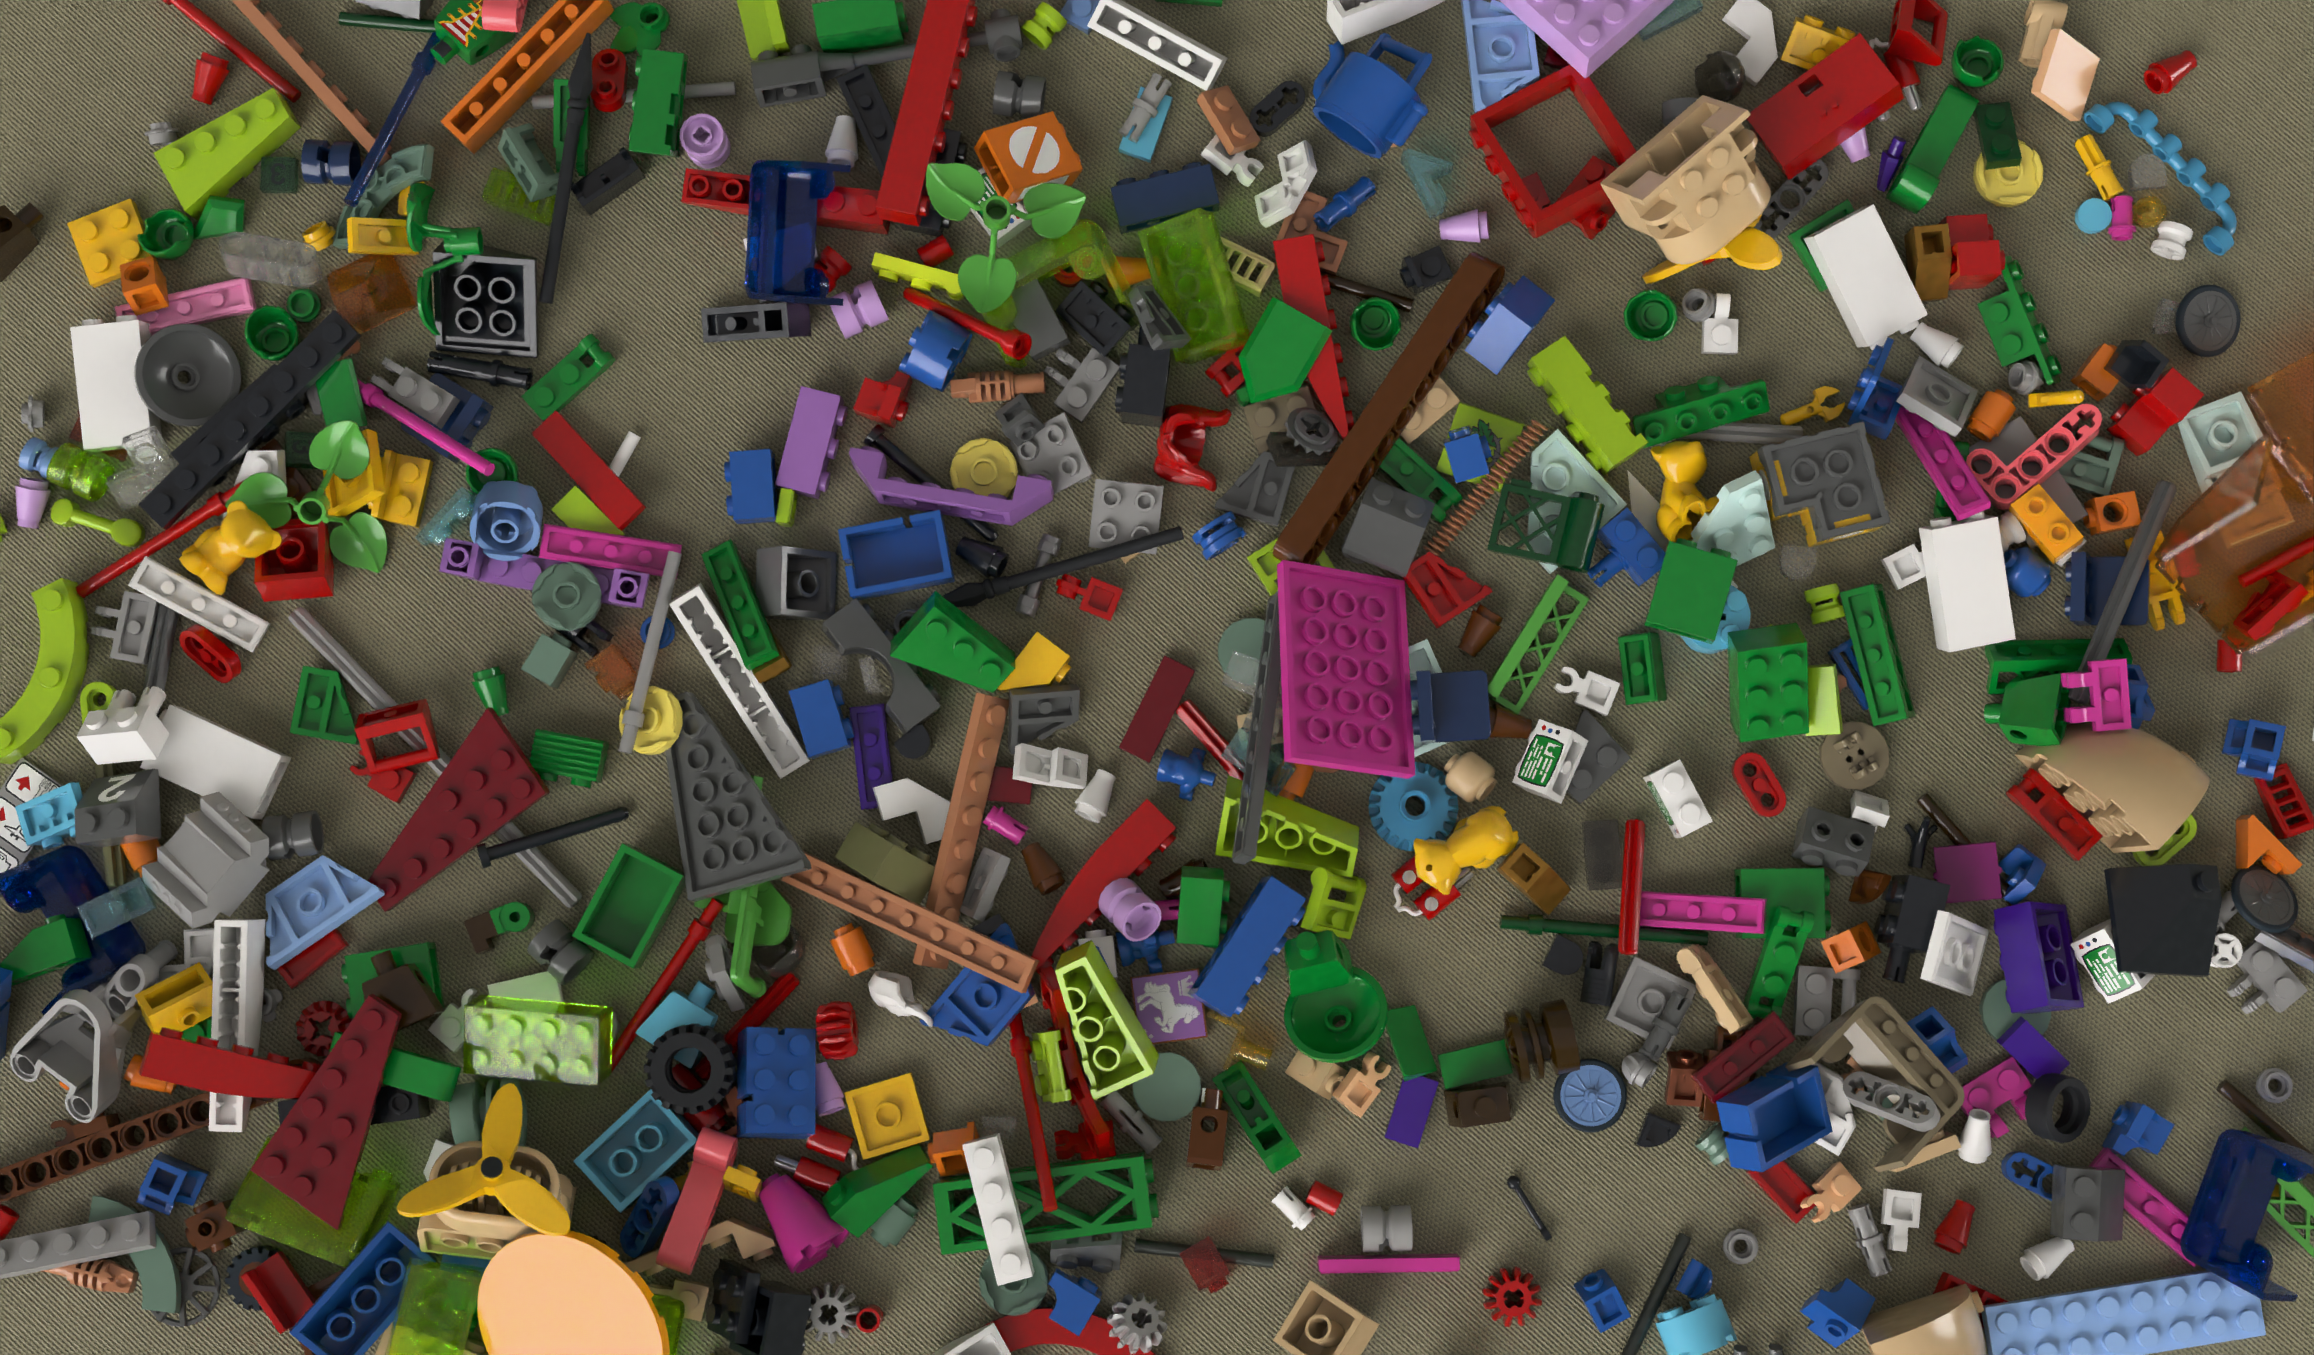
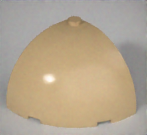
M2092 721L2067 724L2065 736L2060 745H2025L2015 754L2028 769L2033 768L2047 780L2103 836L2100 841L2113 853L2159 850L2191 815L2202 800L2210 783L2209 776L2196 765L2192 757L2183 751H2178L2156 736L2135 728L2096 732L2092 731Z
M1966 1284L1870 1314L1862 1326L1871 1355H1986L1984 1334L1978 1313L1984 1312V1307L1978 1292L1971 1293Z

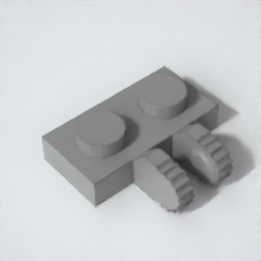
M1093 347L1082 363L1059 348L1055 354L1060 362L1074 369L1075 373L1068 380L1053 367L1047 366L1043 372L1048 378L1064 388L1054 401V405L1082 424L1119 372L1120 366L1101 355Z
M124 591L120 610L96 606L95 614H99V616L118 618L116 631L97 626L91 628L90 634L114 639L110 658L148 665L159 602L144 594Z
M722 935L710 936L707 942H705L706 955L710 959L705 962L710 982L715 981L720 1001L726 1000L731 1012L744 1009L742 989L730 980L732 952L728 949Z
M2253 940L2242 949V957L2237 963L2244 975L2227 989L2231 997L2242 994L2252 983L2259 990L2241 1006L2246 1015L2258 1009L2266 1001L2269 1002L2276 1012L2282 1013L2308 991L2274 950L2256 940Z

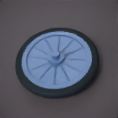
M1587 1058L1580 1060V1070L1558 1076L1554 1086L1553 1098L1556 1110L1566 1124L1576 1130L1590 1133L1603 1131L1619 1120L1626 1107L1627 1090L1622 1076L1613 1066L1602 1060Z

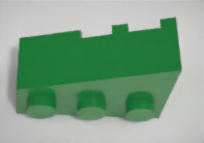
M643 49L642 56H637L635 75L639 77L637 90H634L632 99L634 115L629 132L628 151L679 158L680 129L683 120L688 55L677 52Z
M936 591L891 640V657L992 693L1015 669V652Z

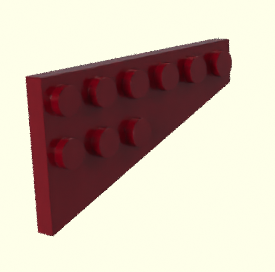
M493 708L485 710L368 879V882L385 892V895L377 900L385 912L395 908L476 848V845L484 842L550 793Z
M374 994L367 997L250 1169V1171L337 1231L342 1228L345 1217L344 1211L348 1198H350L355 1172L358 1163L361 1161L375 1111L374 1105L377 1094L381 1090L384 1079L383 1073L388 1056L392 1051L402 1013Z

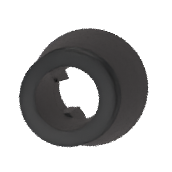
M966 536L961 539L956 549V555L960 556L986 578L991 576L994 578L1000 577L1009 560V554L1003 552V547L970 539Z

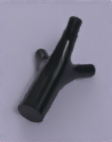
M1928 816L1924 817L1917 833L1910 824L1904 826L1912 843L1908 864L1910 867L1922 868L1927 843L1932 834L1938 829L1934 824L1929 827L1931 818Z

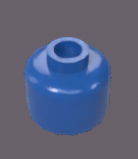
M2020 547L2016 550L2010 549L2003 554L2008 588L2019 597L2038 596L2048 587L2051 581L2050 564L2032 549Z

